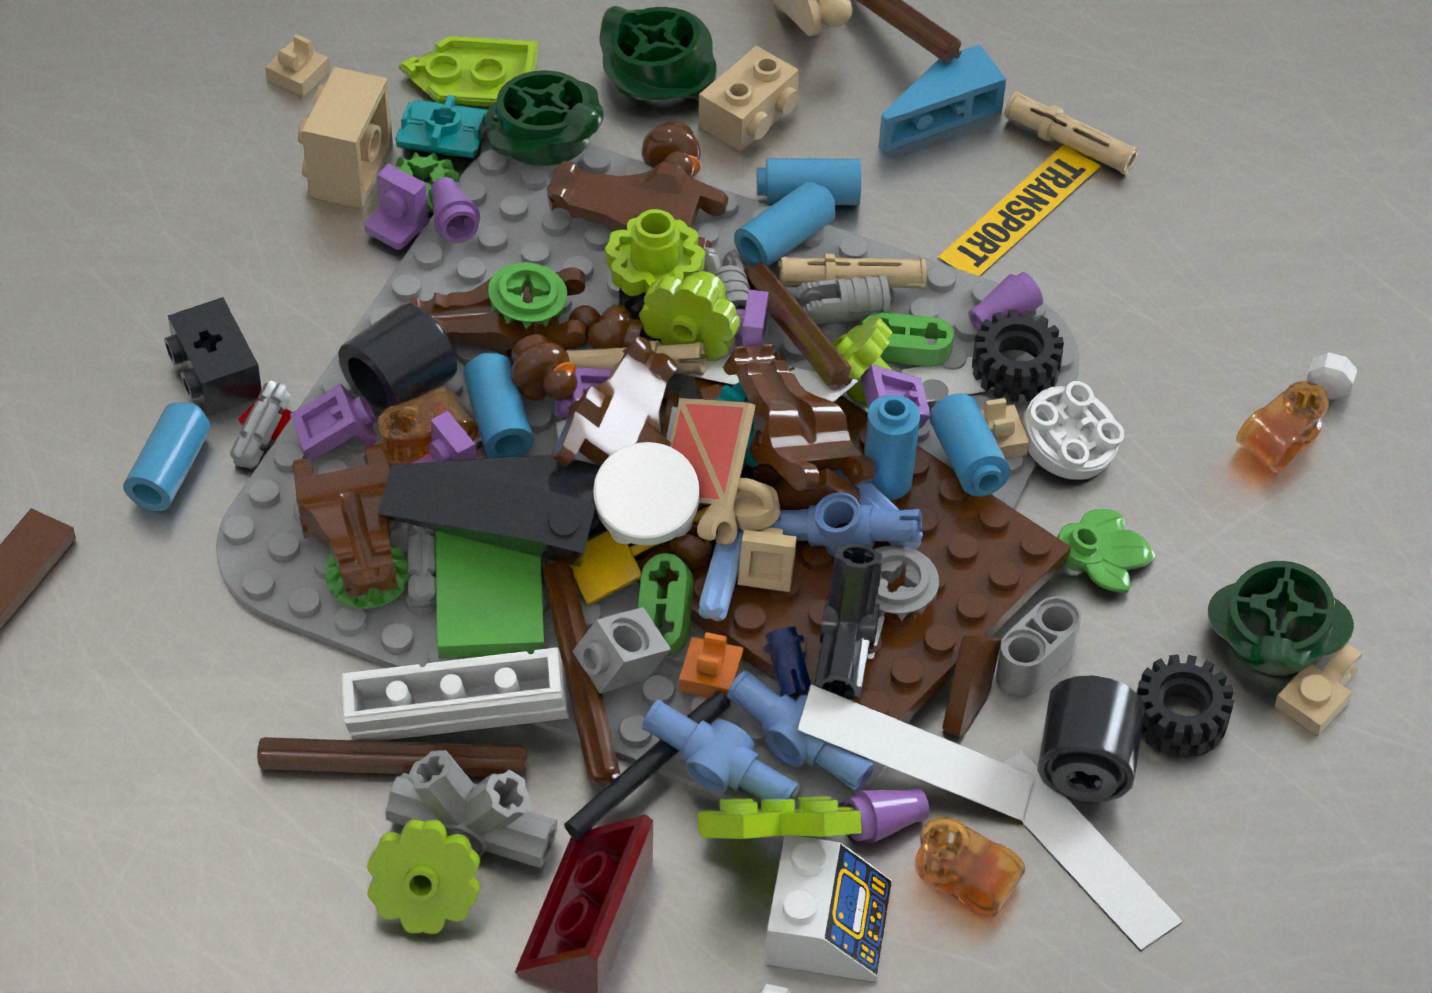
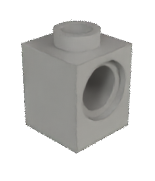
M641 607L597 619L572 652L601 694L646 681L671 648L645 609Z

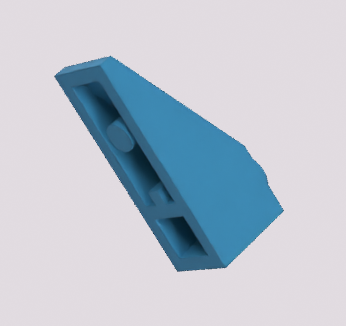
M980 44L961 50V56L958 59L953 58L950 63H945L938 59L881 114L879 148L882 152L1002 112L1007 79Z

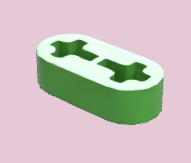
M875 313L868 316L862 323L863 325L871 317H879L891 329L892 334L888 338L890 343L880 356L885 362L937 366L945 363L951 356L954 333L949 323L942 319L895 313ZM926 339H935L936 344H927Z
M668 553L654 556L643 567L638 608L643 607L657 628H661L663 611H666V621L674 630L664 634V639L671 648L665 657L675 655L687 643L694 587L693 574L689 567L676 555ZM667 569H671L679 578L678 581L669 582L667 599H665V590L657 583V578L666 577Z

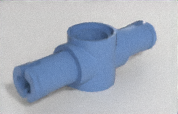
M836 492L823 497L817 505H810L809 509L781 510L778 520L769 527L783 529V535L796 536V541H808L810 546H824L826 551L835 557L837 547H844L852 542L867 544L871 547L874 546L875 541L920 543L922 514L920 509H875L874 505H860L857 499L849 493ZM849 523L845 527L835 528L840 524Z
M747 670L741 672L732 682L727 692V698L762 723L761 729L765 732V742L780 761L792 767H799L804 762L814 768L819 765L855 793L868 781L874 770L872 762L861 755L797 730L808 695H802L796 701L788 695L781 697Z
M659 699L652 705L644 718L641 728L681 751L680 758L686 761L684 764L685 770L701 786L718 793H724L728 787L736 792L741 788L759 800L792 799L798 783L757 760L759 754L753 751L755 748L753 740L737 725L722 719H716L711 725L705 721H701L698 724Z

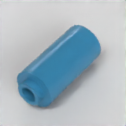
M766 158V168H757V196H765L766 205H774L805 182H814L826 187L831 192L835 205H860L861 161L860 159Z
M805 182L737 229L734 233V242L740 256L752 267H755L759 262L770 266L834 220L835 200L831 192L822 185L814 182Z
M483 353L476 356L465 366L463 378L486 455L489 458L522 457L533 447L534 437L520 391L511 380V362L506 356L497 353Z
M962 393L952 394L938 401L931 410L930 423L962 488L966 493L973 496H986L998 491L1007 482L1010 475V467L976 401L971 396Z
M885 395L877 398L869 406L864 456L871 458L875 464V476L871 483L889 500L903 497L912 487L920 411L913 401L901 395Z
M174 402L164 408L123 484L124 492L137 505L152 511H164L170 507L211 429L210 422L200 407L189 402Z

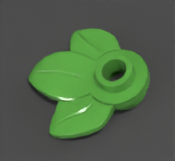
M1094 509L1086 512L1079 523L1065 525L1057 538L1071 546L1067 562L1064 564L1067 568L1078 572L1086 571L1095 584L1114 592L1128 593L1130 590V578L1127 570L1148 565L1155 558V554L1144 537L1132 530H1124L1125 521L1122 514L1109 509Z

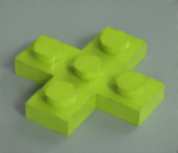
M831 796L798 797L797 808H795V799L761 800V809H758L757 802H753L752 798L720 799V810L697 811L698 834H701V838L825 837L861 833V810H854V807H838V800L831 799Z

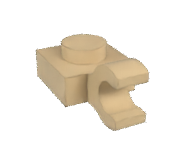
M1347 644L1332 655L1322 671L1313 664L1301 670L1277 695L1275 707L1318 737L1349 704L1352 691L1344 687V685L1357 673L1358 668L1354 665L1359 661L1363 653Z

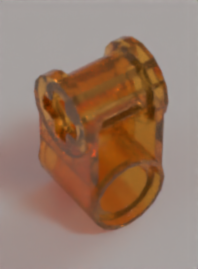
M1299 381L1291 384L1268 405L1255 411L1245 421L1238 431L1236 442L1274 473L1282 471L1300 452L1315 442L1320 436L1322 427L1320 418L1327 411L1329 404L1327 392L1314 382Z
M448 387L436 388L400 405L390 406L381 413L378 420V429L383 437V441L380 444L389 468H391V465L411 464L430 454L428 445L432 442L431 419L447 411L474 441L478 433L477 424L453 390ZM393 420H396V429H393ZM410 447V456L407 457V448Z
M936 817L928 821L922 829L920 835L921 847L915 857V870L919 877L927 884L935 886L959 900L971 911L985 917L996 916L1026 872L1022 859L1008 847L989 840L952 817ZM950 833L954 834L953 843L948 842ZM932 860L936 862L934 871L931 869Z

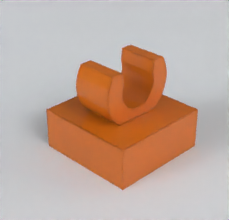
M705 632L704 639L692 637L679 677V691L709 697L718 690L727 696L730 685L739 675L743 661V647L727 644L726 636Z

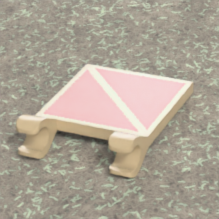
M679 398L670 447L680 452L693 466L699 482V504L711 505L701 517L697 527L699 537L704 540H714L716 537L718 544L730 545L736 539L737 523L734 503L756 407L754 404Z

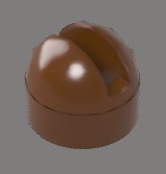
M693 522L690 531L685 535L670 540V554L680 558L689 569L705 565L712 555V540H704L699 537L697 533L698 523Z

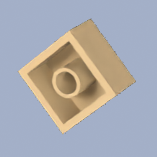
M334 67L326 84L318 86L314 107L309 116L302 118L298 129V142L303 144L304 148L302 175L307 177L310 198L363 209L375 184L377 174L381 171L393 146L387 78Z

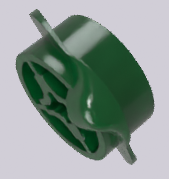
M612 6L604 13L599 36L603 53V68L609 82L622 94L639 100L655 101L688 97L699 101V94L716 80L717 65L713 56L712 37L706 25L694 14L671 7L627 10L620 6Z
M550 70L527 72L509 80L500 89L497 101L489 107L485 115V126L489 133V143L492 149L500 154L511 156L522 163L537 166L557 165L574 159L586 149L590 136L598 131L603 122V109L599 103L598 92L595 87L589 83L579 81L568 74Z
M1270 561L1250 568L1239 577L1236 583L1218 590L1212 596L1208 605L1210 625L1218 635L1229 642L1236 657L1252 670L1269 676H1293L1311 664L1317 665L1324 656L1333 654L1345 647L1350 641L1354 630V621L1350 611L1342 602L1334 598L1326 581L1312 569L1290 561ZM1280 608H1284V619L1282 620L1281 629L1278 630L1276 625Z

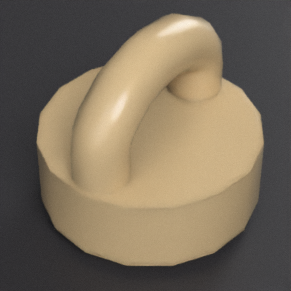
M740 478L734 503L737 528L743 531L744 529L759 531L771 526L778 520L781 510L778 494L773 487L753 479Z

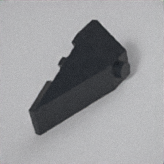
M551 455L391 465L378 516L554 561L563 560L570 565L581 567L596 510L593 489L600 466L573 459L568 466L564 467L551 458Z

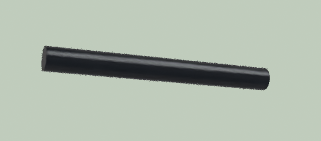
M716 690L686 717L698 724L701 721L711 724L730 707V701L724 693ZM660 739L564 823L568 834L572 838L580 840L673 758L679 750Z

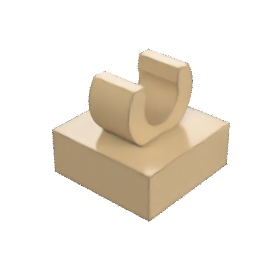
M296 34L293 37V41L285 48H281L278 55L265 66L266 78L268 81L304 97L330 72L329 58L314 51L312 41Z
M1005 398L985 401L984 410H981L1005 458L1027 455L1029 440L1015 405L1007 406Z
M767 527L761 531L744 529L737 585L790 592L797 537L783 535V529Z

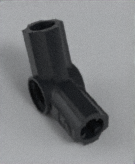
M853 542L847 546L836 548L830 597H826L820 632L822 649L819 653V662L815 676L816 687L848 700L861 698L868 652L874 649L880 604H876V598L879 591L882 568L881 553L873 550L870 545Z

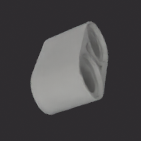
M1063 597L1046 598L1039 602L1005 634L1001 641L996 671L997 683L1004 692L1020 697L1031 695L1038 691L1072 658L1076 649L1082 616L1074 602Z

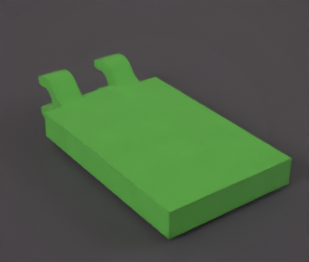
M435 531L438 659L482 657L527 651L528 654H533L535 650L544 649L541 557Z

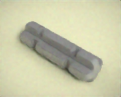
M268 381L264 384L258 396L260 400L255 402L239 433L241 436L236 439L230 451V456L234 459L233 463L236 466H244L249 469L257 466L263 454L260 448H266L282 416L279 413L284 412L291 398V394L287 391L288 387L285 384H277L273 381Z
M407 524L409 602L416 607L421 605L432 606L437 601L435 530Z

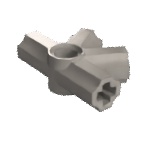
M447 750L431 751L425 758L414 763L409 774L402 773L400 777L397 776L391 787L385 809L387 821L405 826L409 820H421L424 822L437 820L444 825L447 837L453 834L465 835L470 841L471 849L478 856L483 855L484 851L538 868L547 863L557 833V820L527 811L532 798L527 793L524 778L508 770L504 774L499 775L492 773L479 784H474Z

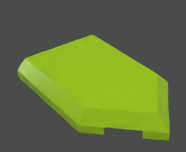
M448 36L435 43V49L419 58L414 55L401 62L399 69L437 103L445 104L448 95L455 96V105L490 107L497 101L498 93L505 83L518 75L536 71L538 41Z

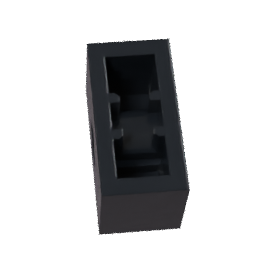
M224 297L167 315L171 336L164 338L167 353L174 366L182 364L185 371L181 372V377L185 390L191 400L199 399L207 416L258 398L262 390L258 363Z

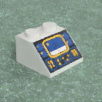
M784 836L767 929L765 965L877 982L892 880L840 842L803 836Z

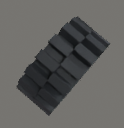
M1017 309L1008 310L1007 318H1004L1001 312L993 314L992 322L985 319L981 323V329L977 330L972 358L973 375L975 380L981 379L980 387L986 392L994 387L993 396L999 399L1003 397L1004 392L1011 394V402H1018L1020 394H1025L1027 402L1032 401L1036 396V391L1040 393L1050 388V386L1055 387L1058 375H1060L1064 341L1063 337H1058L1059 329L1056 325L1048 328L1049 319L1041 316L1038 321L1033 320L1034 312L1025 310L1024 317H1017ZM1020 350L1029 353L1034 359L1014 361L1004 357L1001 352Z
M1179 654L1170 655L1167 666L1162 658L1153 662L1152 670L1148 667L1144 670L1138 683L1136 693L1141 697L1145 706L1141 733L1147 731L1145 742L1151 747L1157 741L1161 742L1160 752L1169 755L1171 747L1178 748V757L1187 758L1190 748H1193L1196 757L1203 755L1206 752L1207 745L1212 750L1219 745L1220 738H1224L1234 705L1232 685H1225L1227 676L1222 670L1212 675L1213 663L1206 660L1202 667L1195 665L1197 656L1188 655L1186 663H1180ZM1170 696L1188 697L1197 702L1203 708V712L1194 716L1180 715L1169 710L1163 704V700Z

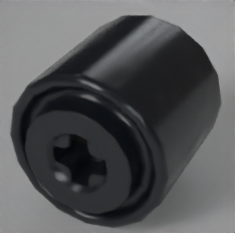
M411 303L402 304L341 345L338 352L339 365L353 393L357 397L363 396L371 405L375 415L386 421L395 420L450 381L457 372V358L446 332L431 315L421 307Z
M1094 675L1074 676L1055 685L1050 690L1037 767L1042 782L1060 795L1085 802H1108L1124 796L1131 790L1136 775L1145 711L1141 697L1123 683L1111 678Z

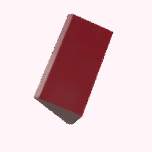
M644 814L593 828L580 840L570 838L515 970V973L522 979L569 993H602L653 863V820L648 815Z

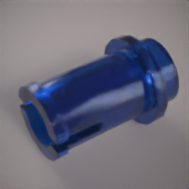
M786 627L767 633L765 635L767 644L763 646L764 653H770L780 689V696L788 695L794 697L796 689L791 674L794 675L798 694L801 695L809 692L810 686L813 683H811L801 644L805 642L804 636L798 635L796 627Z

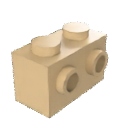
M756 45L699 94L698 127L742 152L755 139L760 140L763 138L770 126L780 117L788 115L794 110L800 98V92L798 91L799 69Z

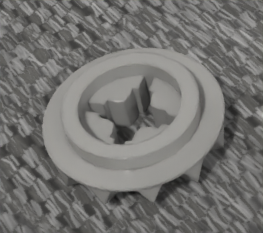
M890 545L875 549L876 552L882 554L881 578L876 598V604H880L879 617L885 613L897 614L902 621L911 612L922 615L926 606L930 602L935 601L939 587V576L934 564L927 556L913 548ZM904 572V586H900L893 593L888 592V583L895 581Z

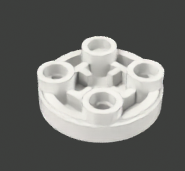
M1073 381L1067 386L1051 387L1041 391L1030 402L1021 419L1029 440L1028 452L1032 458L1047 471L1067 479L1083 480L1100 474L1115 457L1119 444L1124 438V429L1120 423L1115 421L1108 408L1094 397L1092 389L1080 381Z
M653 442L631 444L614 452L600 467L593 489L595 508L600 521L609 531L611 537L621 544L656 545L667 542L675 537L683 536L690 531L699 506V482L691 463L677 450Z

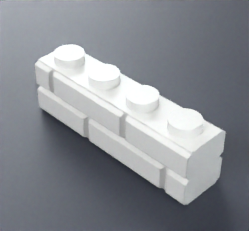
M558 647L535 650L533 654H528L527 651L433 662L427 663L425 667H420L419 664L342 673L344 723L353 740L385 741L569 718L565 668Z

